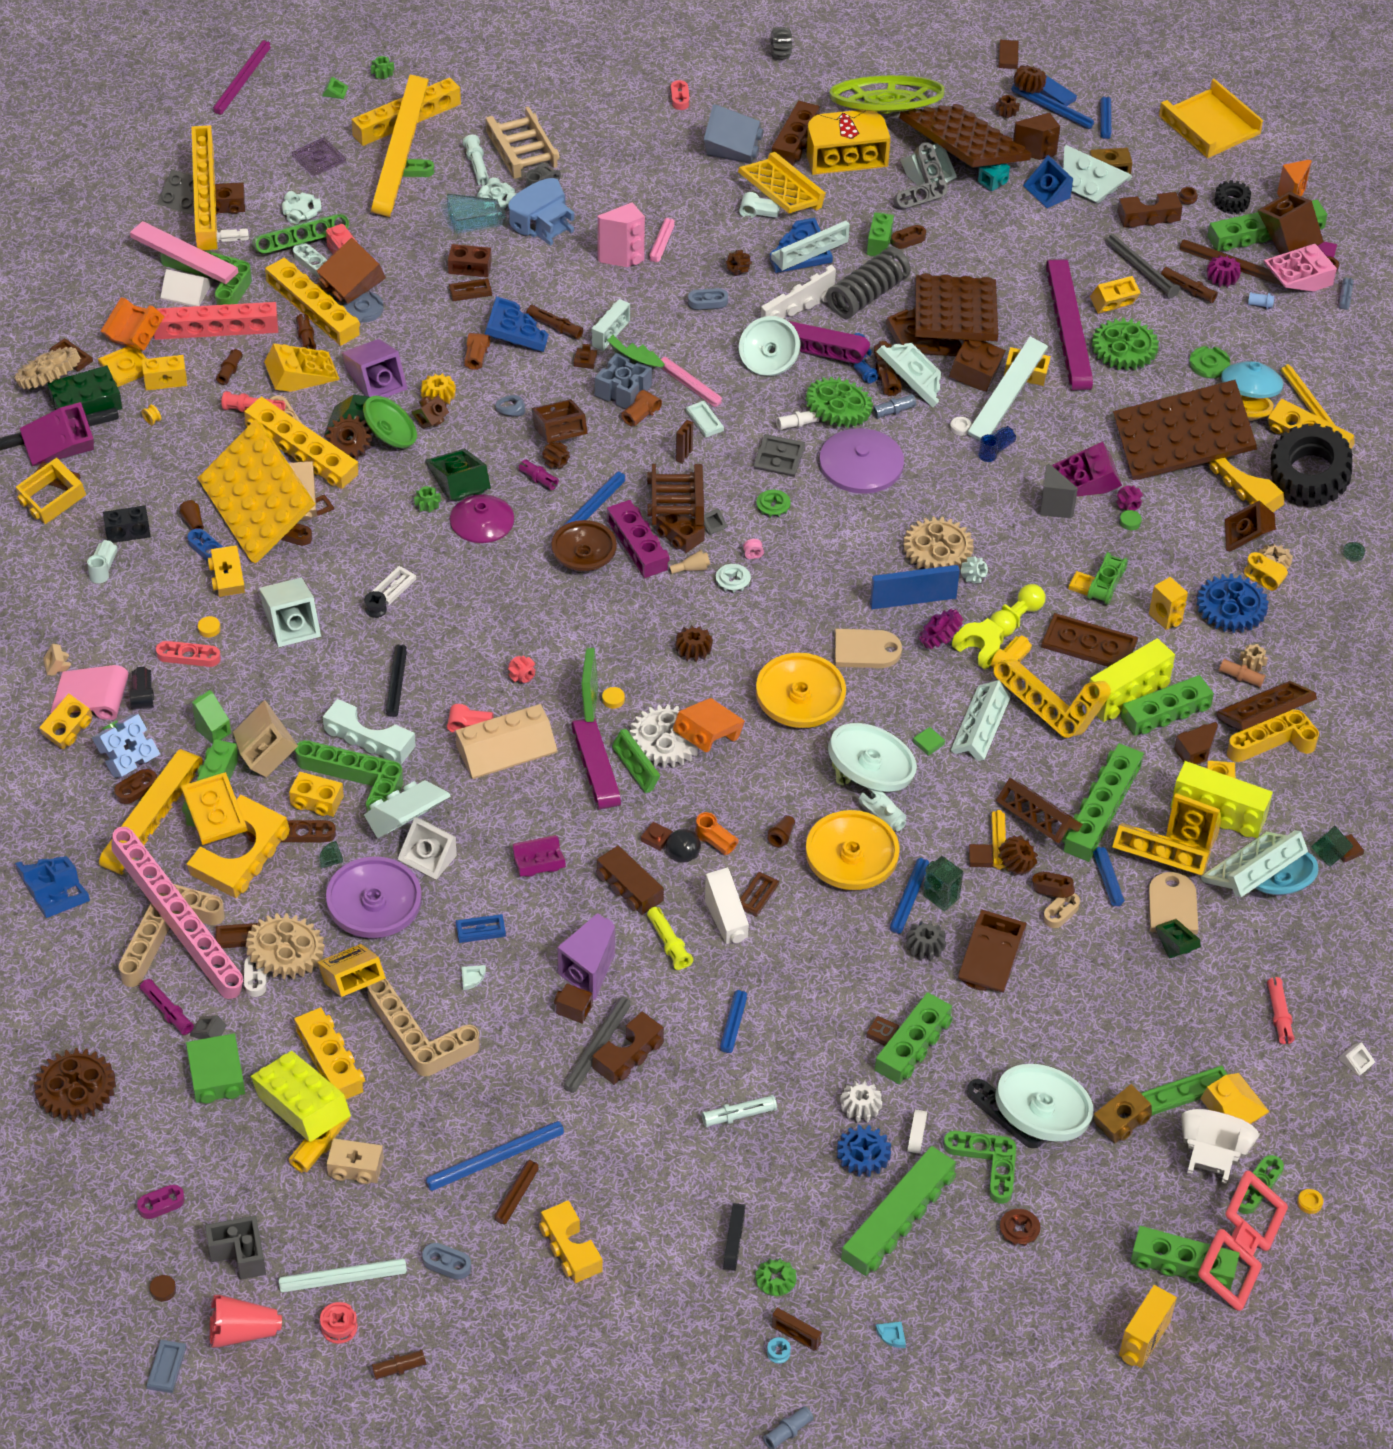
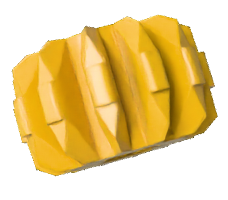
M434 373V376L427 375L426 380H422V399L428 395L430 397L439 395L449 405L450 401L454 400L456 385L452 381L451 376L445 377L444 373L441 375Z

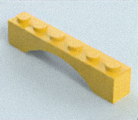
M1226 458L1207 462L1212 472L1216 475L1220 474L1223 477L1224 483L1229 488L1233 487L1242 501L1246 500L1252 505L1260 500L1272 512H1275L1284 505L1283 492L1270 479L1248 475L1231 465Z

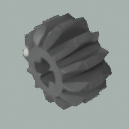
M777 27L772 29L770 38L772 57L785 59L791 56L793 40L790 28Z
M920 921L919 925L912 924V927L906 934L907 950H911L912 957L919 954L921 961L924 956H927L930 961L933 959V956L940 957L946 947L945 931H941L940 924L933 926L931 921L928 924H924L922 921Z

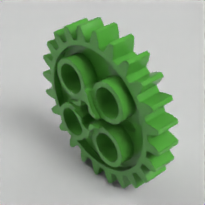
M1114 318V323L1107 320L1106 325L1101 323L1100 328H1096L1092 339L1093 353L1097 354V359L1103 358V364L1109 362L1110 367L1117 365L1118 370L1121 367H1125L1126 371H1128L1129 367L1136 370L1137 365L1144 368L1145 363L1150 365L1151 360H1155V356L1158 353L1159 341L1157 340V335L1153 334V329L1147 330V324L1141 326V321L1133 323L1131 318L1129 322H1126L1125 318H1122V321L1119 322Z
M822 377L821 381L816 380L815 383H811L805 399L807 401L806 406L811 407L810 412H816L815 417H823V422L829 420L830 425L835 422L838 427L844 424L847 428H849V424L856 427L857 423L862 425L864 421H867L871 415L873 403L871 402L872 397H867L868 392H862L863 387H855L856 383L850 384L848 379L843 382L840 377L837 380H834L833 377H830L829 380Z

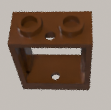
M572 399L531 408L534 427L547 443L588 434L585 414Z

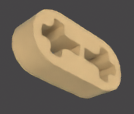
M1074 893L1067 898L1058 897L1045 909L1044 923L1050 928L1061 927L1078 911L1080 904L1079 896ZM1070 901L1073 902V905H1072V904H1068L1066 907H1064L1065 902H1067V903H1069ZM1059 912L1058 918H1050V915L1055 916Z

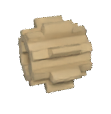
M1258 644L1246 646L1245 652L1241 651L1239 660L1242 661L1241 666L1245 664L1248 666V669L1256 672L1261 671L1262 666H1266L1268 657H1265L1266 650Z

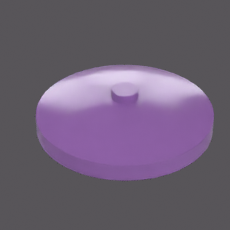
M855 428L841 431L830 437L821 449L819 462L823 475L830 483L848 492L867 494L887 489L900 478L903 472L904 455L900 446L888 435L876 430Z
M365 857L345 864L332 876L326 890L327 909L332 920L346 932L365 938L386 937L405 929L419 913L422 900L421 886L416 875L404 864L385 857Z

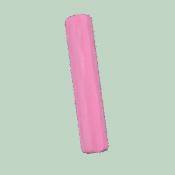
M664 219L650 252V261H660L674 228L675 221L673 219Z

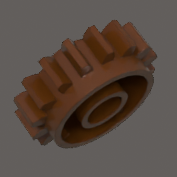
M351 414L345 420L343 416H340V422L333 420L334 427L327 428L330 433L325 435L327 441L356 460L359 459L358 456L360 455L365 456L366 449L371 448L369 442L373 441L372 436L369 435L372 431L367 427L366 421L361 422L359 416L352 419ZM348 436H354L350 441L345 440Z

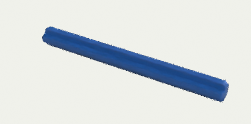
M556 1121L428 1176L426 1184L430 1191L457 1181L563 1135V1125L560 1121Z

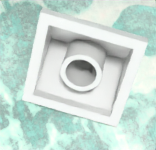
M166 269L160 298L189 306H200L214 279Z
M415 817L398 860L437 879L457 856L456 837Z

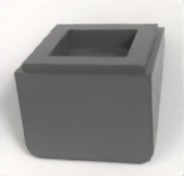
M719 508L704 514L703 526L709 535L728 527Z
M218 1015L201 1016L190 1036L197 1039L222 1036L227 1025Z

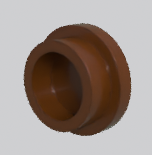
M1184 187L1179 192L1178 198L1184 204H1193L1197 201L1198 194L1194 188Z

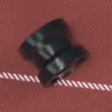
M373 591L365 596V612L369 617L379 618L385 615L387 612L386 596L382 592Z

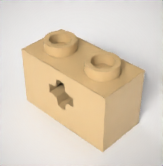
M333 1138L327 1160L328 1176L339 1181L351 1179L357 1180L361 1184L378 1183L384 1159L383 1145Z

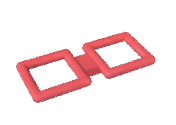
M1249 1170L1243 1173L1225 1213L1226 1218L1236 1226L1232 1236L1224 1229H1219L1216 1232L1198 1271L1199 1278L1237 1311L1243 1310L1262 1268L1261 1262L1253 1256L1257 1246L1263 1251L1270 1249L1288 1209V1205ZM1249 1185H1252L1276 1207L1264 1237L1237 1214ZM1223 1243L1232 1251L1239 1252V1257L1250 1266L1237 1297L1210 1274Z

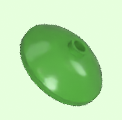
M371 396L365 401L363 405L364 418L377 438L397 448H408L416 441L417 431L409 415L398 404L382 396Z

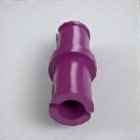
M527 459L522 461L526 467L522 464L519 465V471L530 476L532 481L540 482L550 490L556 488L552 483L558 486L559 479L546 472V469L542 466H536Z

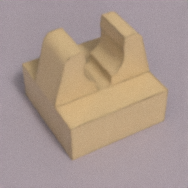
M52 644L43 658L47 675L52 676L56 675L57 672L67 671L71 666V663L65 662L69 654L62 651L61 645Z

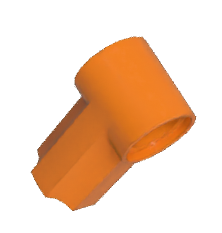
M704 812L697 816L695 833L700 841L708 842L722 854L729 855L738 845L739 839L719 825L714 814Z

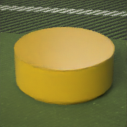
M207 616L198 622V631L203 637H214L221 630L220 622L215 617Z
M607 688L602 694V702L608 708H619L625 702V694L620 688Z
M1314 1189L1301 1191L1297 1200L1298 1207L1308 1214L1318 1213L1324 1202L1322 1195Z

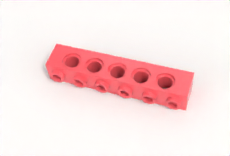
M276 302L156 308L165 317L154 334L155 340L278 333Z

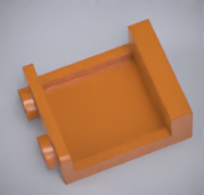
M121 297L100 332L114 343L144 351L165 316L154 306L149 305L146 309L135 306L126 298Z
M709 698L679 711L673 731L707 753L710 751L713 742L721 737L726 736L730 740L736 741L740 736L745 720L714 699Z

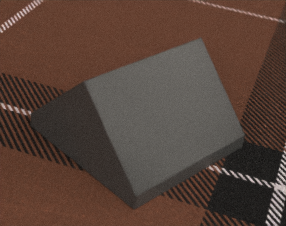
M1047 464L1045 469L1040 515L1072 518L1074 516L1078 488L1050 464Z

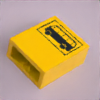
M362 944L317 962L324 983L341 997L386 979L379 957Z
M1153 1285L1124 1331L1119 1356L1122 1357L1125 1363L1131 1366L1143 1367L1171 1322L1177 1299L1176 1296Z

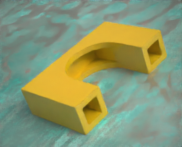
M241 794L236 800L246 823L247 831L256 837L253 848L241 857L227 859L200 846L187 863L191 876L234 898H237L248 889L250 881L261 872L263 864L274 855L276 847L282 840L287 838L290 830L287 817Z

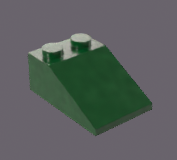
M465 448L426 459V464L444 495L451 500L459 501L467 495H479L484 493V490L491 489L487 465Z

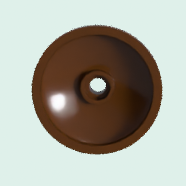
M578 520L565 524L556 531L552 538V553L556 560L563 566L577 571H591L605 566L613 559L617 549V542L613 532L605 525L590 520Z

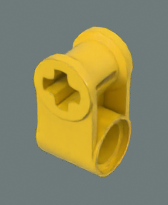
M1257 552L1249 554L1247 558L1248 565L1243 571L1246 578H1250L1251 581L1257 582L1270 591H1275L1288 575L1284 565Z

